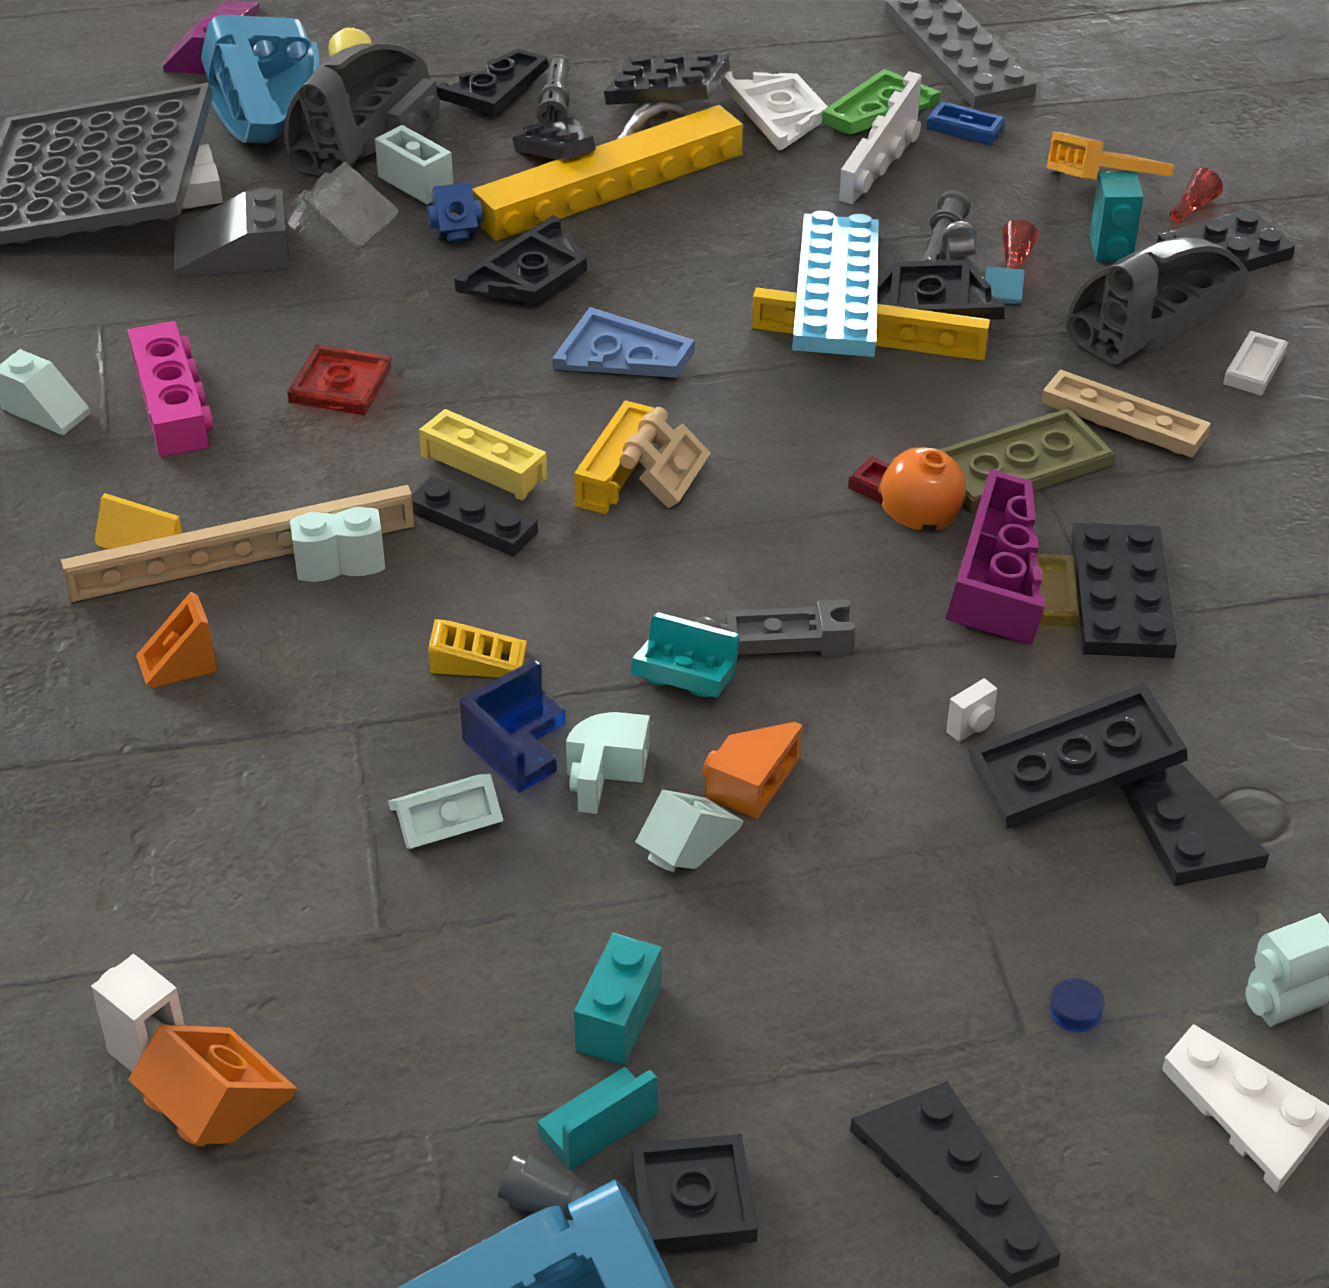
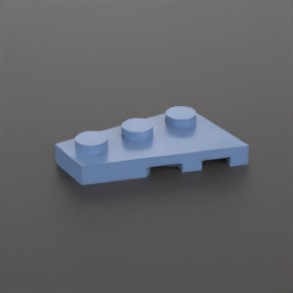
M589 307L553 356V369L678 378L695 353V340Z

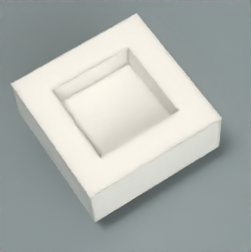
M984 678L950 698L946 732L958 742H961L975 732L984 731L993 722L995 717L998 688Z

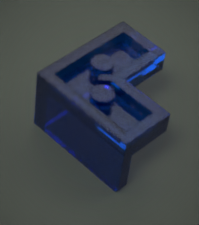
M533 659L459 700L462 740L518 793L557 772V758L537 739L566 724L565 710L542 690V667L536 660Z

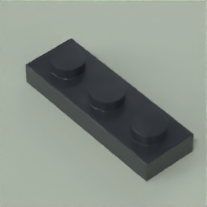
M434 476L412 494L413 514L513 557L538 534L537 519Z

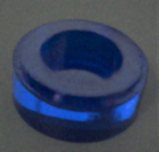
M1077 978L1066 979L1058 983L1053 989L1050 1014L1058 1025L1067 1030L1087 1031L1096 1027L1102 1018L1105 1004L1104 996L1096 985L1087 980Z

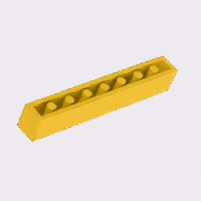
M720 105L596 146V150L565 161L558 159L473 188L474 201L480 200L483 222L477 224L492 239L499 241L533 229L553 215L561 219L742 155L743 123Z

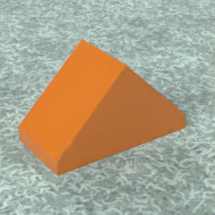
M190 592L137 653L136 657L147 686L156 688L217 672L210 626L197 594Z

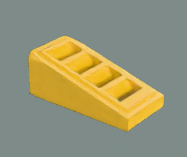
M435 619L428 648L430 673L521 679L527 651V641L453 621ZM483 653H491L490 656L483 655ZM501 654H510L509 661L501 660Z

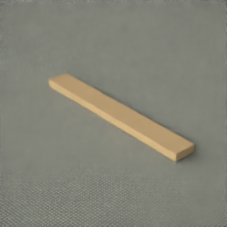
M408 485L61 559L70 602L293 554L294 548L290 520L309 512L336 514L352 507L378 509L382 534L415 527L412 494Z

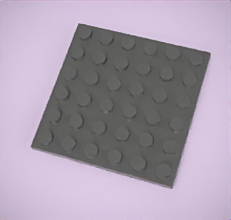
M209 82L6 118L0 133V245L9 243L24 244L33 239L45 237L60 238L69 233L81 231L96 232L105 227L117 225L132 226L141 221L153 219L168 220L180 215L213 98Z

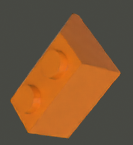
M158 1025L128 1079L144 1095L143 1100L150 1108L165 1114L178 1127L177 1133L182 1139L200 1147L206 1146V1144H231L289 1101L298 1089L238 1034L227 1027Z

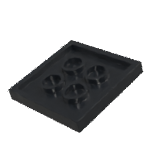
M706 51L697 54V57L685 58L682 53L669 54L664 56V59L651 60V56L648 55L633 57L604 90L605 104L708 99L730 69L729 55L718 56L716 51Z

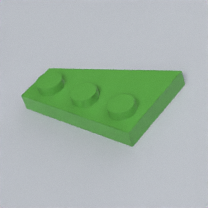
M883 69L822 111V123L835 128L840 133L849 135L872 128V124L878 115L886 116L890 108L888 100L895 91L902 93L904 90V77ZM921 84L918 111L938 105L941 92Z

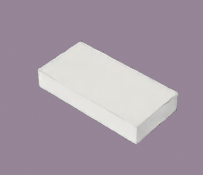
M1250 331L1227 369L1223 384L1262 396L1286 354L1288 342Z

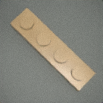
M1061 369L1044 388L1042 393V404L1056 408L1059 411L1070 408L1078 417L1092 421L1099 426L1114 429L1128 434L1135 439L1150 442L1169 449L1174 453L1183 454L1193 458L1209 436L1210 422Z

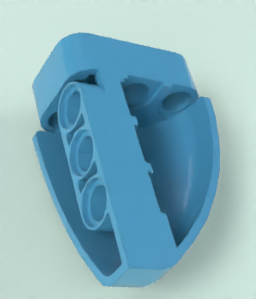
M221 15L213 18L207 26L201 61L207 77L213 85L210 86L213 92L211 103L228 131L241 142H272L284 134L285 118L292 98L306 80L320 67L317 43L309 41L302 23L293 18Z
M614 1179L570 1203L568 1207L573 1220H566L560 1206L545 1208L398 1288L675 1287L627 1190Z

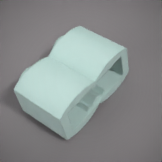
M352 507L336 514L309 512L290 520L298 580L308 582L324 581L341 574L347 576H366L385 569L378 509Z
M1320 913L1267 933L1261 937L1255 955L1256 968L1249 976L1245 994L1251 1010L1256 1015L1261 1016L1269 1027L1322 1007L1329 1002V923Z

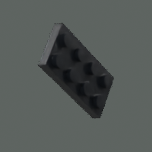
M1073 523L1071 540L1083 654L1174 658L1177 642L1160 526Z
M1145 683L969 749L970 762L1007 829L1188 761L1187 747Z

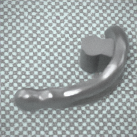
M669 101L644 103L634 112L617 139L639 132L649 119L650 126L655 127L686 116L685 110L678 104Z
M957 221L944 229L942 233V249L945 253L946 261L971 260L973 262L977 249V236L975 229L969 223Z

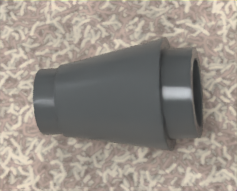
M531 1154L527 1159L514 1155L501 1183L498 1198L510 1202L509 1208L531 1213H536L552 1206H560L565 1218L573 1220L568 1205L585 1196L586 1189L576 1186V1183Z

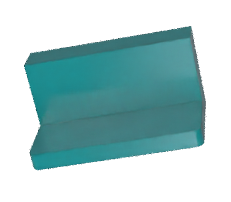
M624 1067L537 1121L538 1135L571 1171L658 1115V1078L651 1070L635 1078Z

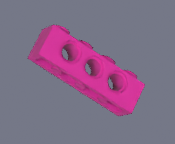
M176 321L127 329L133 362L159 457L209 448L206 431L214 430L209 405L206 406L203 385L201 381L199 382L195 359L192 358L188 336H180Z

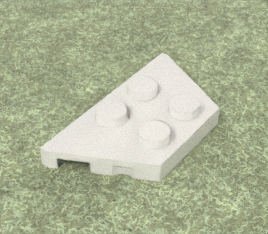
M727 72L721 80V86L778 150L786 148L822 123V111L828 107L798 74L753 72V80H736L732 77V72Z

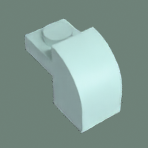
M619 712L597 714L581 721L569 733L566 740L567 775H570V791L577 792L578 812L597 814L605 779L643 783L650 749L649 715Z

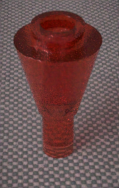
M1200 167L1195 169L1184 190L1181 201L1170 212V218L1174 222L1180 223L1191 211L1219 197L1223 193V183L1219 175L1208 168Z
M1012 220L1003 226L1002 238L1006 260L1005 268L1020 269L1038 241L1039 232L1032 223L1025 220Z

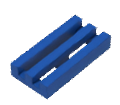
M941 101L927 118L926 129L993 145L995 138L997 139L1000 132L1005 128L1006 118Z

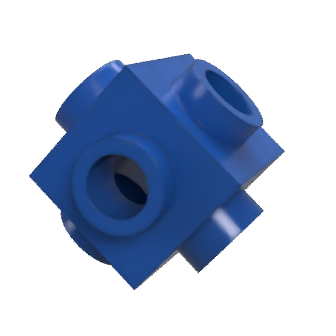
M471 182L433 187L431 194L433 206H427L430 229L436 228L438 239L447 238L449 243L469 240V235H474L477 230V223L483 222L480 200L474 201Z

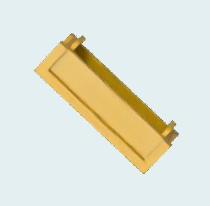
M626 400L623 402L574 473L576 507L606 515L609 511V506L617 504L619 501V491L637 466L636 464L634 468L627 469L621 465L620 457L623 454V445L631 435L638 433L639 422L645 414L651 413L654 410L653 407Z

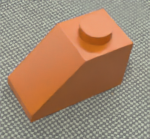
M790 722L729 735L719 750H712L705 760L702 775L706 778V798L744 815L758 819L801 758L803 725Z

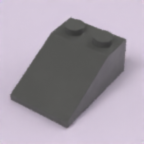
M259 188L255 191H245L174 229L175 277L289 269L288 226L283 189Z

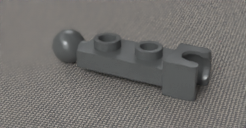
M846 599L818 600L817 607L726 611L725 624H720L717 620L708 616H702L693 621L737 633L740 636L738 655L820 651L822 657L848 656L854 651L855 625L849 622L850 601Z

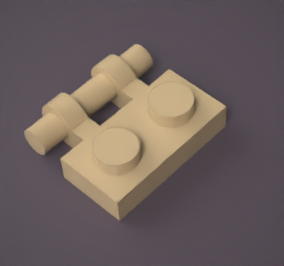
M656 407L651 413L645 414L638 424V433L631 435L623 445L620 463L623 467L632 469L637 462H640L646 468L640 480L669 509L681 500L711 453L684 424L673 430L666 423L668 419L667 411L664 408ZM652 441H656L661 447L659 451L651 444Z

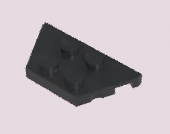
M553 215L455 277V291L469 295L537 304L586 272L587 257L580 248L575 246V240L570 233L564 234L561 229V220Z
M971 260L893 262L884 272V277L877 281V304L989 320L1005 319L1004 302L1002 300L996 301L991 294L990 284L985 278L978 275V269Z

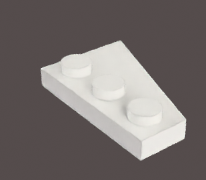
M1194 1024L1165 1057L1162 1068L1164 1073L1204 1116H1213L1231 1135L1229 1143L1242 1157L1248 1154L1265 1172L1263 1179L1276 1193L1329 1126V1105Z

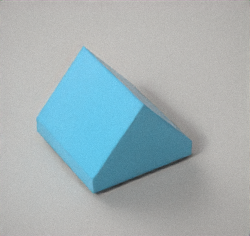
M986 267L985 279L990 284L991 294L996 301L1002 300L1004 304L1021 305L1025 270Z

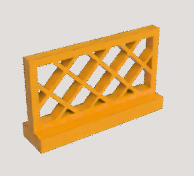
M1052 133L1047 168L1093 180H1097L1099 167L1165 176L1173 175L1174 165L1133 155L1102 151L1103 141L1067 133Z

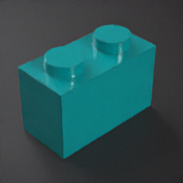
M1099 172L1089 234L1096 261H1119L1135 252L1144 198L1137 172Z
M612 933L574 1010L575 1051L625 1066L662 987L661 946Z

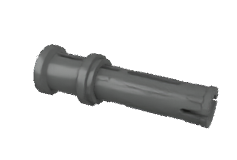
M556 54L549 59L546 86L539 93L537 119L544 126L568 118L567 108L570 103V95L566 86L570 64H568V58L561 54ZM557 113V119L554 120V114Z
M949 190L940 196L937 205L938 210L934 212L930 220L932 233L920 261H945L946 256L942 249V233L951 223L963 221L971 209L970 200L964 193Z

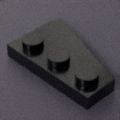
M573 117L544 126L543 123L529 125L523 128V134L512 137L514 148L517 152L564 161L596 150L593 135Z

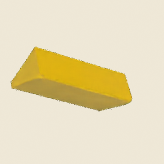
M106 493L101 497L95 533V543L99 547L112 549L182 534L180 518L177 515Z

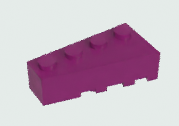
M993 469L989 470L945 618L948 621L1030 645L1033 644L1045 609L1044 596L1041 595L1040 591L1042 574L1041 567H1038L1037 562L1039 544L1038 536H1035L1034 532L1036 516L1031 480Z

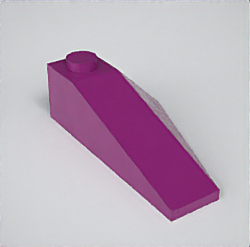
M227 0L200 19L171 48L163 65L164 72L206 74L201 61V55L209 22L221 15L257 16L260 9L259 2Z

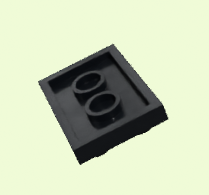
M1251 208L1159 234L1157 240L1158 243L1173 238L1194 237L1210 241L1232 252L1241 260L1248 272L1293 259L1295 250L1294 244Z

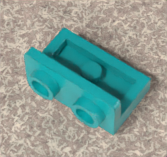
M655 613L651 618L647 642L632 658L630 674L643 677L649 683L655 685H672L689 690L695 696L718 698L735 675L740 636L737 633L662 613Z

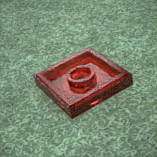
M316 344L287 391L288 403L365 416L392 368L391 357Z

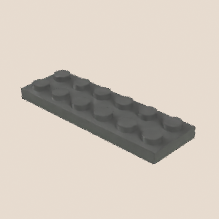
M886 0V14L973 108L1035 96L1037 83L957 0Z

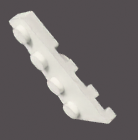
M908 71L903 79L905 87L902 93L897 91L893 93L888 100L890 108L886 116H877L872 124L868 139L862 138L842 167L840 201L853 204L863 193L870 189L871 184L879 176L884 175L887 167L895 159L901 157L903 150L911 142L917 140L921 129V123L918 121L922 75Z

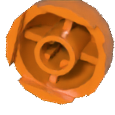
M927 447L910 448L893 458L882 477L879 486V494L881 493L883 497L882 507L896 522L911 529L922 530L923 525H937L935 531L943 530L955 523L963 507L966 496L964 473L959 464L944 452Z

